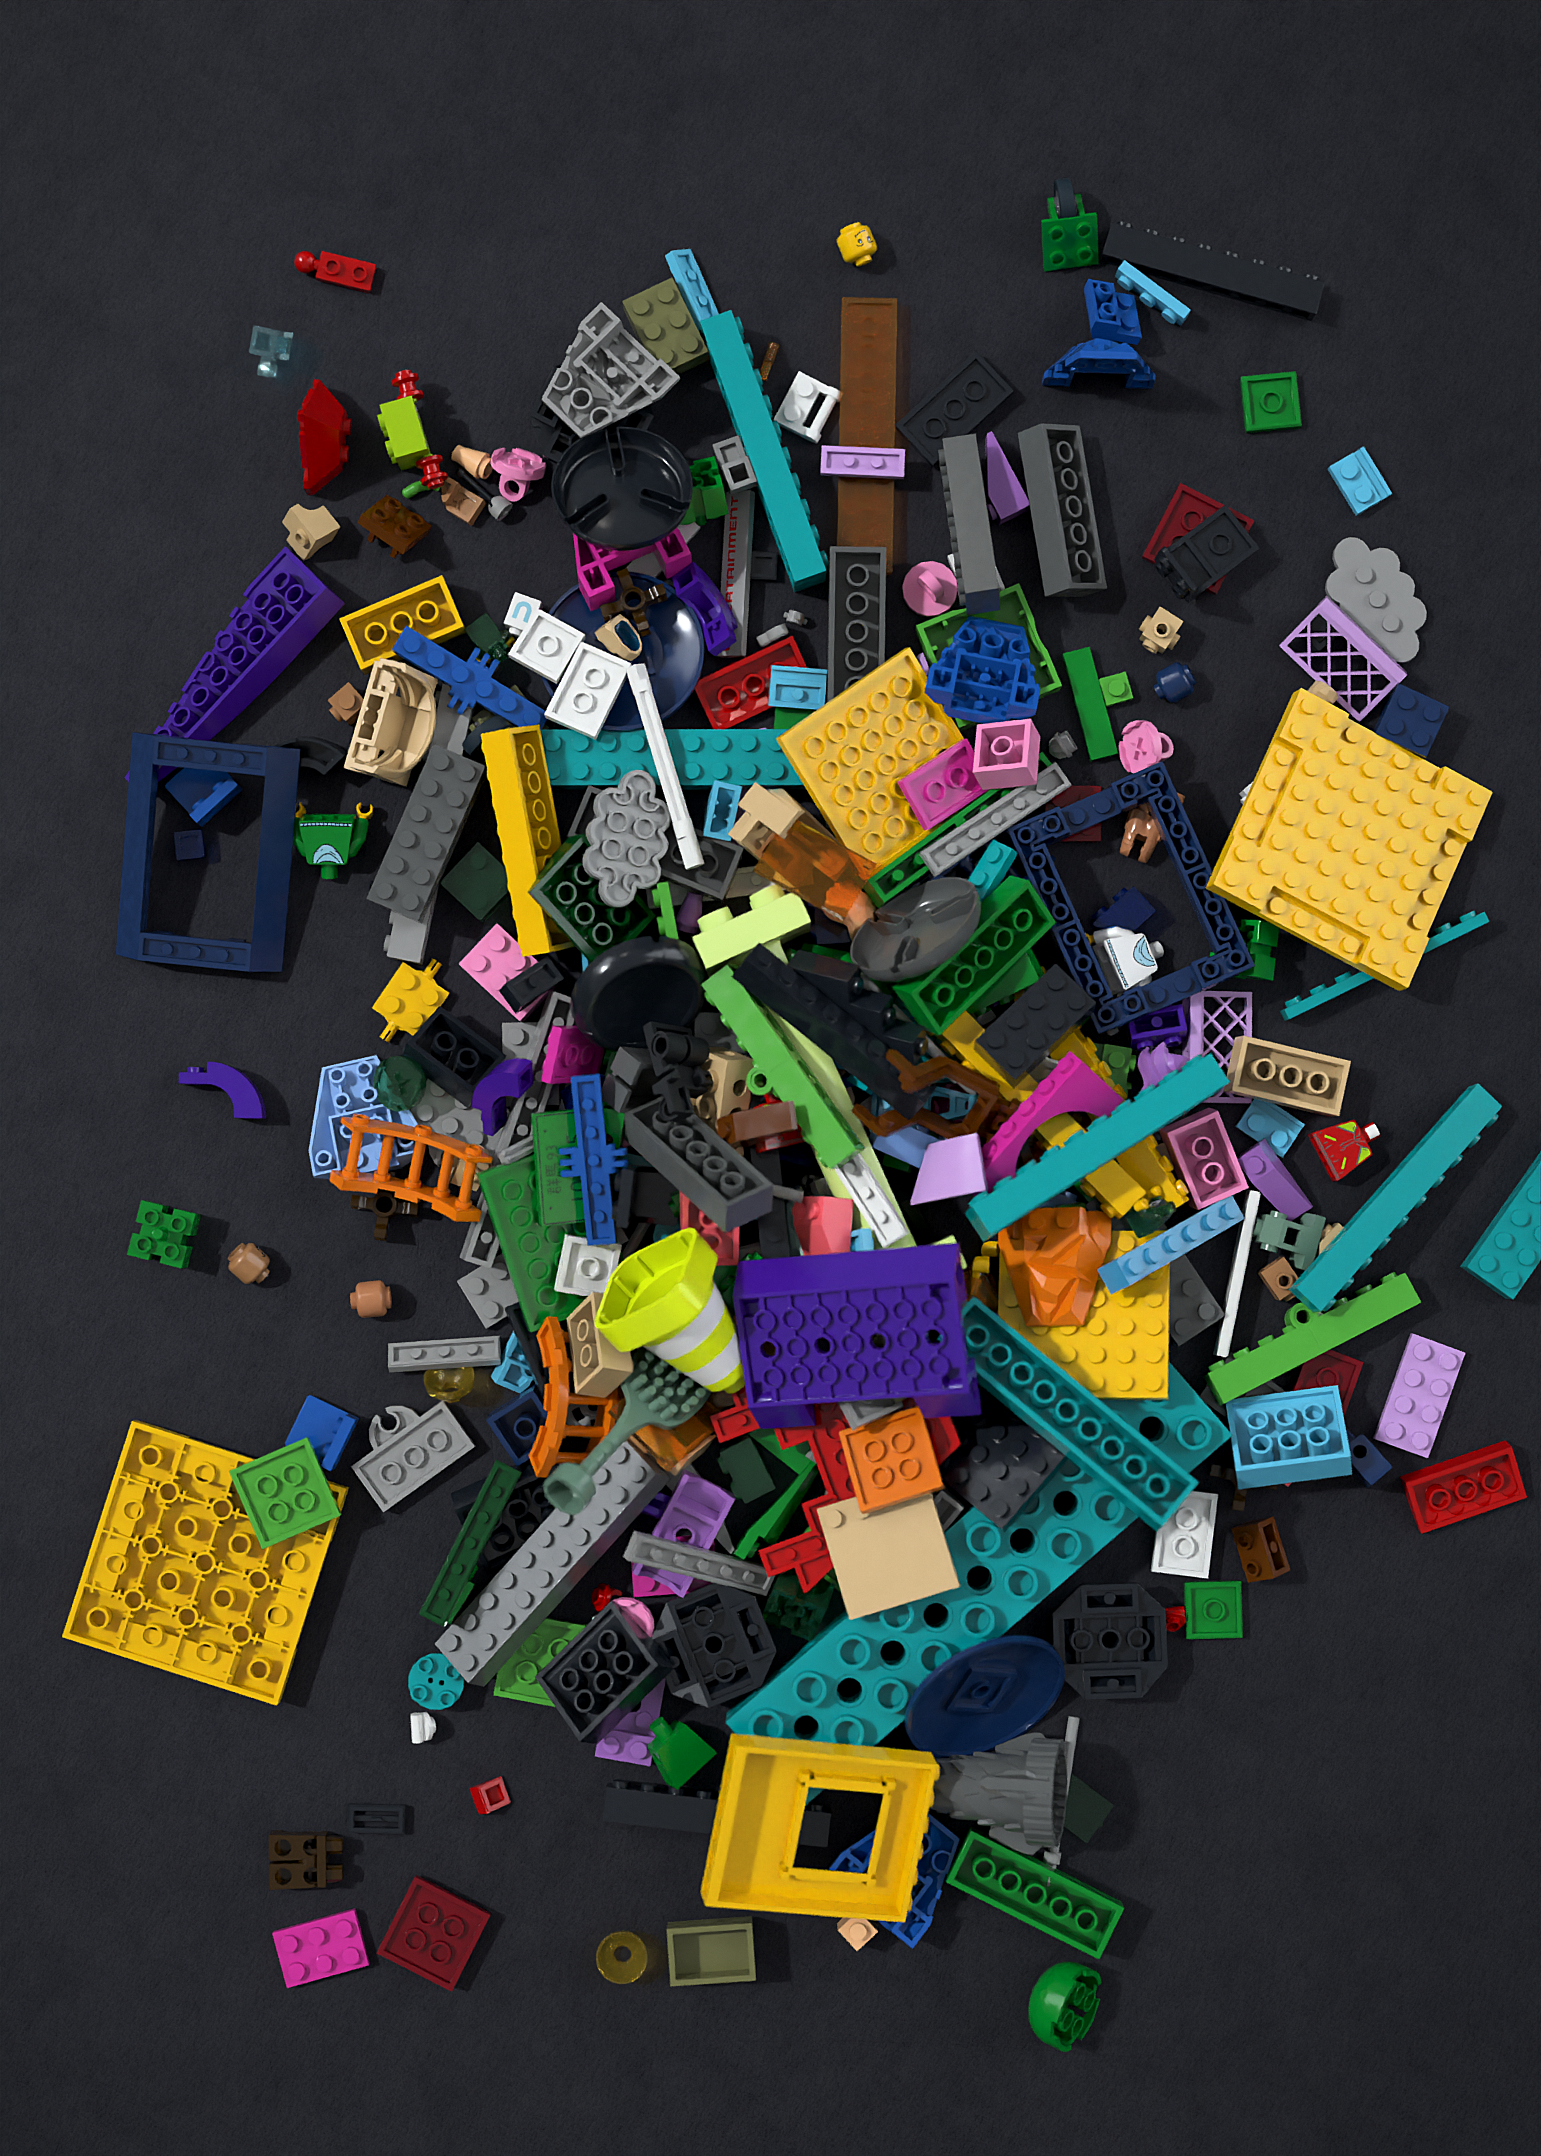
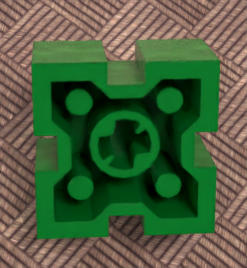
M715 456L693 461L694 465L689 466L693 481L692 499L680 525H689L695 522L698 526H702L706 523V518L716 519L722 515L729 514Z
M1234 920L1255 966L1231 979L1249 978L1273 981L1276 958L1270 957L1271 947H1277L1279 927L1261 920Z
M141 1200L136 1222L142 1223L140 1233L132 1234L127 1255L146 1260H155L156 1255L161 1256L160 1263L181 1269L187 1268L193 1246L186 1245L188 1236H196L201 1214L174 1208L173 1214L167 1213L169 1208L167 1205Z

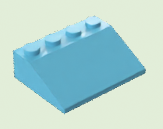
M1338 1385L1237 1398L1226 1402L1229 1430L1232 1434L1231 1443L1238 1489L1352 1475L1351 1455Z

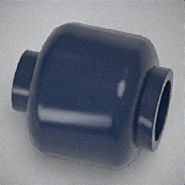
M1174 662L1157 672V683L1153 686L1161 700L1166 697L1170 703L1174 704L1191 695L1197 682L1187 664L1182 665L1179 662Z

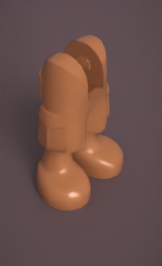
M1177 793L1181 803L1183 804L1185 796L1180 793ZM1146 804L1129 811L1124 828L1126 830L1120 847V854L1128 857L1130 850L1134 846L1133 842L1135 839L1145 842L1138 861L1142 863H1147L1157 843L1162 840L1152 816L1148 814L1149 809Z

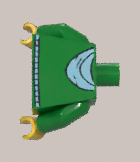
M299 802L300 809L295 814L293 845L301 856L306 857L308 864L321 865V878L335 879L338 877L337 865L347 864L351 857L357 855L366 841L369 826L368 819L373 816V806L370 805V811L363 814L360 812L361 802L358 803L356 811L359 818L356 819V814H306L305 807Z

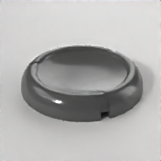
M947 877L931 880L904 891L875 911L879 918L878 921L874 922L868 918L860 927L851 944V959L854 964L860 965L861 972L864 975L883 982L903 981L904 979L914 978L933 970L954 956L975 932L981 916V900L976 888L966 879Z

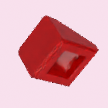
M501 1776L470 1788L479 1814H488L511 1803Z

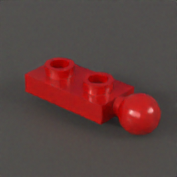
M309 251L299 252L294 260L296 269L301 273H310L316 270L317 281L369 294L371 292L376 264L325 251L321 252L320 260L316 259Z

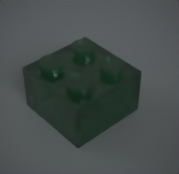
M478 842L439 882L482 924L510 896L507 887L506 868Z
M748 1435L720 1449L721 1456L717 1460L725 1475L730 1473L733 1479L730 1487L737 1500L742 1498L746 1504L775 1489V1482L752 1436Z

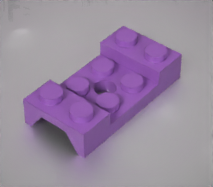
M684 1469L651 1535L709 1550L735 1500V1495ZM681 1528H687L691 1531L692 1536L688 1541L682 1542L676 1538V1532ZM635 1563L633 1566V1574L650 1577L668 1586L682 1598H684L694 1579L693 1577Z
M665 1678L641 1701L639 1709L631 1710L597 1744L596 1757L646 1766L651 1765L652 1756L647 1746L656 1736L649 1727L660 1715Z

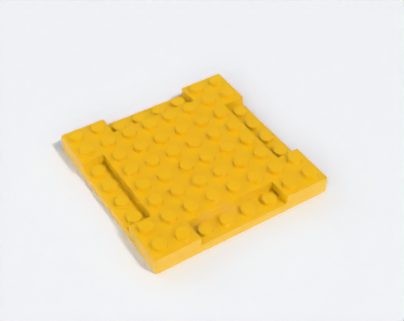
M1300 688L1292 694L1207 883L1206 889L1398 991L1404 990L1410 985L1429 941L1427 934L1465 846L1467 842L1472 841L1493 792L1446 766L1439 768L1375 734L1373 731L1349 719L1347 712Z
M133 1420L62 1637L277 1706L281 1702L297 1652L300 1635L340 1516L262 1549L229 1473L230 1470L256 1459L191 1439L189 1436L158 1426ZM328 1481L341 1512L349 1487Z

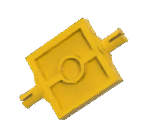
M432 958L424 972L415 970L404 962L401 964L372 1007L383 1015L389 1023L379 1037L384 1039L388 1032L391 1031L385 1041L390 1043L398 1029L414 1035L434 1011L443 1004L449 992L438 986L433 979L442 966L441 963L438 962L431 971L436 963V960Z

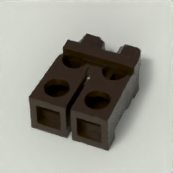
M271 1830L269 1834V1861H271L269 1863V1890L326 1887L328 1883L342 1881L343 1863L328 1864V1854L343 1853V1837L328 1835V1831L283 1832V1830Z

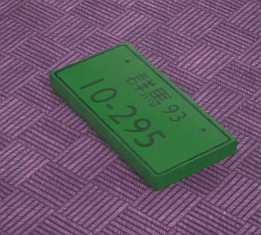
M574 1109L531 1113L539 1226L546 1227L585 1222L581 1176L561 1177V1171L572 1169V1165L560 1166V1159L571 1158V1155H559L558 1148L577 1146Z

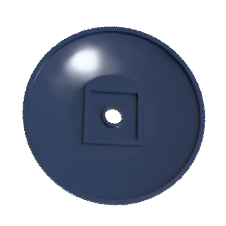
M609 572L608 574L615 586L616 601H619L623 590L619 583L617 572ZM629 572L633 586L640 588L643 592L663 583L667 593L668 601L647 606L645 617L650 627L651 635L640 638L642 642L640 655L632 661L626 660L632 666L645 663L652 693L662 722L681 708L693 693L699 681L705 653L702 629L692 607H688L677 597L673 587L655 577ZM578 583L559 598L548 614L585 634L584 643L615 656L598 640L594 633L605 624L601 609L598 608L590 611ZM633 599L627 605L629 607H636L641 601ZM622 615V616H624L626 619L629 620V622L631 623V625L634 627V629H635V630L637 631V633H638V630H637V627H636V624H635L634 620H631V619L627 618L625 615ZM541 676L549 695L553 698L563 676L558 684ZM628 676L601 729L602 731L630 732L644 729Z
M1004 1636L964 1649L935 1668L915 1690L905 1713L907 1734L918 1750L931 1752L933 1757L948 1759L951 1755L973 1756L974 1752L995 1750L996 1745L1019 1737L1027 1732L1048 1713L1059 1697L1064 1684L1065 1667L1063 1661L1052 1645L1031 1636Z

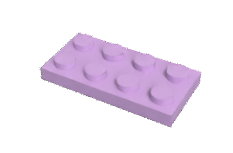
M1410 1333L1373 1438L1428 1458L1465 1352Z

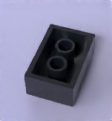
M441 1006L434 1011L406 1043L401 1059L467 1108L472 1104L474 1091L480 1081L498 1064L504 1062L506 1058L504 1053Z

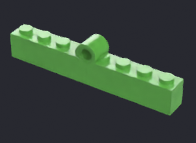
M726 964L701 985L706 991L704 993L706 999L713 1006H717L721 1012L720 1018L729 1029H733L737 1035L736 1041L745 1052H749L754 1060L752 1061L754 1068L749 1071L746 1078L749 1090L756 1095L773 1094L775 1097L781 1098L783 1102L794 1101L796 1121L802 1129L800 1133L807 1143L813 1144L818 1152L817 1158L820 1163L826 1168L829 1167L830 1170L841 1168L865 1149L864 1145L766 1005L731 977L737 970L738 965ZM764 1075L767 1078V1083L765 1086L762 1082Z
M1393 1272L1381 1278L1382 1285L1374 1289L1371 1284L1356 1291L1358 1297L1350 1301L1346 1297L1336 1301L1332 1305L1333 1310L1325 1314L1323 1311L1312 1312L1302 1302L1288 1309L1284 1318L1287 1327L1282 1329L1284 1335L1276 1339L1273 1335H1270L1258 1341L1260 1347L1250 1352L1249 1348L1246 1347L1233 1354L1235 1360L1225 1364L1224 1360H1221L1208 1367L1210 1373L1204 1375V1378L1219 1406L1421 1303L1406 1273L1397 1276ZM1298 1312L1305 1316L1304 1324L1297 1320L1296 1315Z

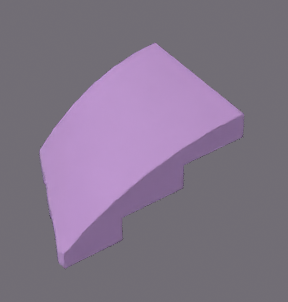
M979 1134L955 1137L927 1145L911 1198L912 1206L985 1190L988 1191Z

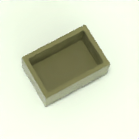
M669 278L622 301L624 312L639 343L657 361L661 358L677 375L709 360L708 349L673 278Z
M752 1916L668 1922L667 1941L671 1986L756 1980Z

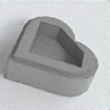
M785 623L768 630L756 639L759 646L763 648L787 637L789 631Z

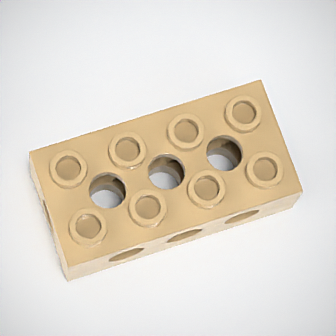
M709 1047V1057L701 1067L702 1070L710 1072L706 1079L712 1080L713 1084L708 1086V1091L697 1099L691 1098L695 1115L716 1134V1119L727 1116L730 1112L732 1114L749 1110L751 1102V1091L747 1086L746 1078L749 1071L754 1068L752 1064L754 1060L725 1047ZM732 1147L742 1157L744 1156V1147Z

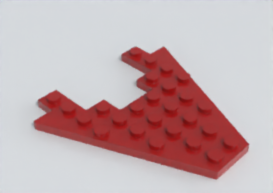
M746 1386L737 1392L731 1393L736 1407L710 1416L719 1443L760 1429L748 1408ZM908 1397L901 1401L903 1407L892 1414L917 1407L918 1405L914 1397ZM838 1402L814 1403L817 1423L815 1426L774 1428L782 1450L809 1441L828 1493L802 1503L811 1531L758 1550L768 1577L795 1568L804 1593L810 1591L834 1568L817 1509L856 1497L839 1436V1431L849 1429L851 1426ZM951 1416L925 1418L938 1466L962 1444Z

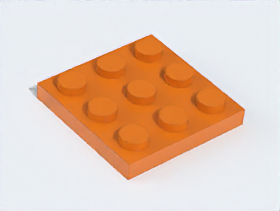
M918 1406L880 1418L855 1430L849 1428L839 1431L862 1514L945 1489L926 1421Z

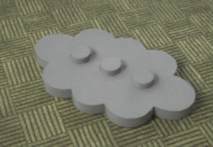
M1349 537L1343 539L1336 545L1333 551V562L1337 570L1331 573L1326 581L1325 591L1327 596L1334 603L1338 604V607L1398 664L1409 662L1416 656L1419 650V640L1415 631L1424 624L1427 615L1425 605L1421 600L1413 597L1415 590L1413 579L1409 575L1399 572L1400 562L1398 556L1388 548H1377L1370 551L1364 541L1358 538Z
M633 770L626 773L621 778L618 788L605 789L595 797L593 810L596 818L586 828V837L591 846L585 850L583 855V867L590 877L600 880V898L606 905L612 908L628 905L634 899L637 889H648L659 881L661 867L658 860L668 850V840L663 832L670 826L672 821L670 812L664 801L655 798L656 785L654 779L643 770Z

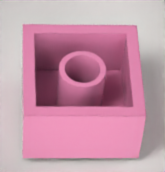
M1023 719L977 725L973 774L982 790L1037 784L1040 735L1032 720Z

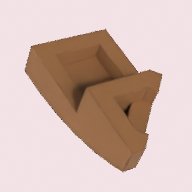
M450 477L441 486L442 502L446 505L447 511L472 526L487 503L482 498L463 488Z

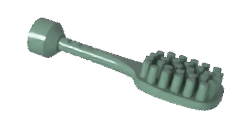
M641 1346L631 1357L634 1363L633 1372L621 1383L626 1405L617 1423L580 1465L563 1463L549 1476L544 1483V1491L548 1500L558 1510L566 1514H579L596 1494L593 1476L630 1436L648 1425L664 1430H671L680 1426L704 1405L712 1391H709Z

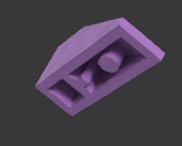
M991 431L987 433L985 439L986 501L988 503L986 506L991 520L996 519L998 524L1001 525L1028 511L1030 505L1027 496Z
M1265 1138L1242 1152L1237 1158L1240 1167L1250 1181L1280 1213L1287 1215L1286 1219L1288 1221L1294 1220L1313 1207Z

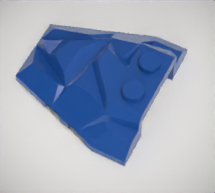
M1099 338L1073 346L1044 372L1042 378V386H1070L1075 372L1125 374V388L1152 389L1155 384L1154 372L1126 342L1119 344Z
M969 616L954 635L953 642L949 648L945 647L939 661L933 663L930 667L925 693L935 703L942 704L944 712L948 717L987 724L1011 721V718L1023 720L1035 715L1040 687L1039 684L1035 683L1034 664H1030V649L1024 627Z
M929 1813L927 1814L929 1820L928 1831L926 1834L923 1833L922 1838L923 1856L921 1860H918L916 1867L918 1871L917 1884L912 1886L911 1911L907 1912L905 1922L876 1920L911 1948L917 1944L931 1924L932 1913L937 1899L940 1898L946 1873L948 1874L960 1840ZM876 1830L841 1852L828 1870L867 1874Z

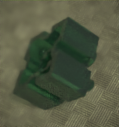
M795 1568L779 1573L762 1612L766 1624L779 1629L783 1625L792 1629L791 1634L812 1642L819 1624L827 1611L836 1584L822 1578L810 1591L804 1593Z

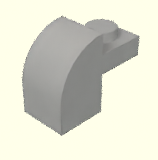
M739 435L712 445L730 495L757 486L756 477L748 455H745Z

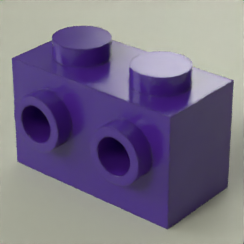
M1182 1004L1170 1005L1125 1025L1129 1048H1132V1050L1137 1049L1139 1052H1142L1146 1047H1149L1151 1050L1162 1042L1166 1044V1047L1178 1046L1185 1041L1187 1034Z

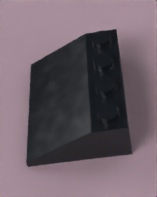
M530 1459L519 1466H511L522 1472L479 1558L487 1575L502 1569L556 1509L545 1494L544 1483L561 1463H556L552 1466L547 1477H536ZM487 1477L451 1493L454 1511L462 1526Z
M611 1601L535 1678L579 1742L598 1744L674 1669V1666L661 1648L615 1601Z

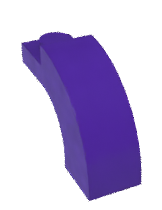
M694 562L675 574L672 580L677 597L688 607H692L703 630L708 651L717 656L737 641L734 629L738 626L729 605L712 580Z
M521 1058L506 1060L498 1064L477 1085L472 1098V1108L482 1110L483 1134L494 1136L504 1126L507 1117L506 1096L520 1098L534 1084L532 1060Z
M207 1061V1073H204L203 1067H187V1072H179V1084L216 1085L222 1088L232 1100L234 1118L266 1119L265 1104L258 1088L241 1071L225 1064Z

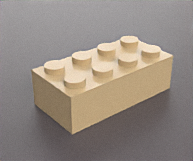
M1239 1036L1235 1037L1226 1076L1230 1082L1224 1087L1223 1092L1328 1117L1339 1116L1351 1061L1252 1037Z

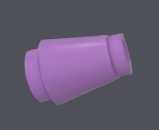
M687 891V895L675 918L677 930L697 934L699 928L697 920L702 917V900L704 895Z

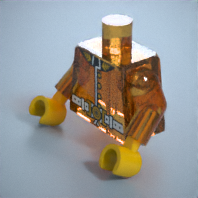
M988 1241L981 1247L982 1256L975 1257L973 1261L966 1264L967 1268L963 1269L967 1302L974 1296L993 1313L998 1314L999 1289L990 1274L992 1265L990 1257H998L1000 1247L998 1242Z

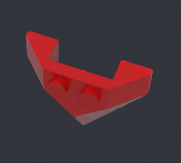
M314 379L313 389H309L302 403L303 409L297 413L298 422H300L302 468H305L303 487L307 495H314L343 471L344 462L348 463L349 446H346V435H351L352 419L348 418L345 409L319 379Z

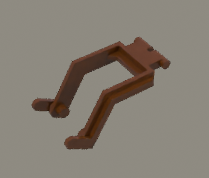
M889 1049L886 1053V1058L901 1071L899 1080L902 1082L901 1088L905 1092L913 1093L947 1077L979 1094L978 1098L962 1123L958 1124L924 1107L910 1120L906 1119L895 1109L875 1117L860 1104L854 1105L852 1113L878 1137L887 1138L914 1124H918L947 1139L976 1133L979 1134V1137L986 1138L985 1143H988L999 1131L1002 1124L1007 1122L1018 1110L1021 1102L1015 1098L1009 1102L999 1097L1000 1085L996 1081L947 1057L939 1055L913 1066L899 1052Z

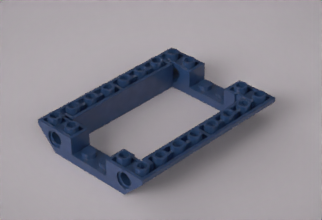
M132 732L116 955L141 961L247 972L283 971L301 749L247 743L234 744L195 740L188 737ZM159 765L265 776L252 943L246 942V939L228 938L221 940L174 935V932L169 931L142 932L147 929Z
M1163 761L1110 784L1109 788L1061 809L1058 806L1007 829L1032 886L1056 921L1051 929L1075 982L1096 1002L1094 1013L1090 1016L1098 1034L1136 1021L1221 984L1255 966L1225 899L1206 889L1212 875V870ZM1146 804L1214 955L1210 957L1205 956L1183 969L1144 986L1134 987L1112 999L1111 990L1047 850V846Z

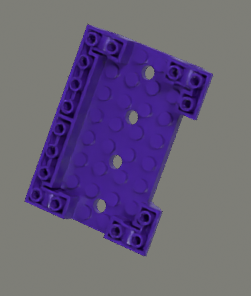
M959 1242L743 1260L738 1262L733 1292L748 1408L761 1429L815 1426L817 1423L814 1403L914 1397L924 1418L981 1414L974 1356L968 1357L961 1310V1304L967 1298ZM930 1329H936L941 1333V1343L936 1344L930 1341L928 1337ZM874 1333H880L885 1337V1347L880 1348L873 1343ZM820 1337L829 1340L831 1344L830 1351L824 1352L818 1347V1339ZM769 1341L775 1345L776 1353L774 1356L765 1353L763 1349L764 1342Z

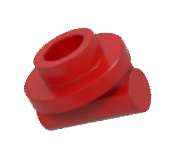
M1184 1606L1164 1608L1166 1610V1630L1169 1632L1179 1630L1186 1623Z

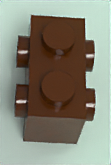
M1274 1516L1247 1521L1231 1529L1248 1583L1276 1578L1290 1571Z

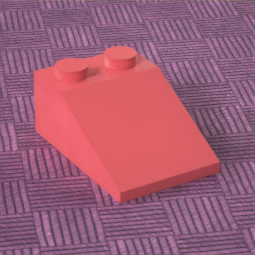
M680 1191V1231L686 1228L695 1229L716 1252L718 1256L716 1266L738 1265L739 1227L725 1233Z
M804 1196L801 1203H794L792 1209L793 1225L804 1255L850 1252L853 1199Z

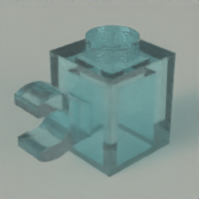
M253 325L249 353L261 356L258 375L276 378L278 371L276 359L289 361L293 338L292 332Z

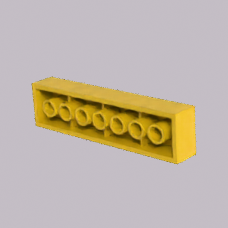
M540 725L481 734L482 751L486 760L487 778L490 782L492 793V806L497 819V833L501 841L502 860L506 868L507 887L511 895L513 918L516 922L518 945L521 949L522 957L575 947L571 940L528 893L550 857L561 846Z

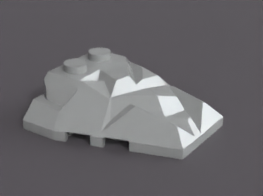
M601 302L581 321L578 327V334L572 346L569 345L566 351L567 356L561 367L557 368L542 397V401L582 438L660 400L680 380V376L661 358L657 361L623 328L621 320Z

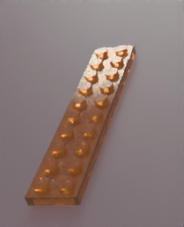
M842 297L839 446L895 449L897 298ZM838 476L837 546L886 547V574H892L894 479Z

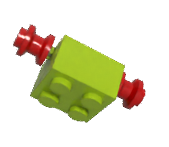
M403 370L396 373V378L391 381L393 387L399 388L400 395L394 401L381 404L382 414L377 415L385 438L389 437L390 439L385 441V445L392 463H398L401 471L412 467L423 469L425 476L420 480L421 485L428 486V489L439 488L444 485L448 475L446 472L440 471L439 464L443 461L442 455L430 453L415 404L424 397L423 391L417 390L415 386L419 376L417 373H412L411 370Z

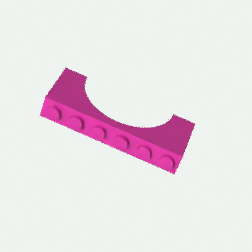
M1069 1052L1058 1062L1055 1069L1046 1079L1039 1083L1037 1089L1028 1099L1020 1104L1018 1110L1011 1118L1002 1124L993 1138L981 1148L988 1194L994 1192L992 1188L1005 1177L1011 1175L1012 1179L1015 1178L1016 1163L1020 1150L1030 1134L1043 1122L1055 1115L1069 1111H1085L1099 1117L1106 1114L1109 1117L1123 1099L1072 1052ZM982 1192L971 1193V1194L976 1197L977 1195H979V1194L982 1193Z

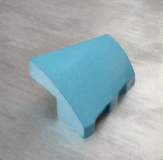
M513 1331L501 1355V1365H496L491 1378L496 1384L521 1393L530 1386L534 1378Z

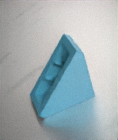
M714 781L705 808L703 836L731 842V837L728 833L734 827L742 786Z

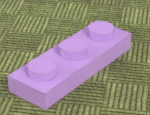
M822 445L820 475L904 479L905 449Z

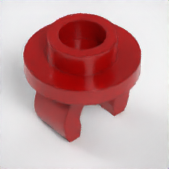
M601 1583L592 1593V1604L596 1611L601 1612L610 1603L613 1595L621 1596L622 1592L615 1588H610L608 1584Z

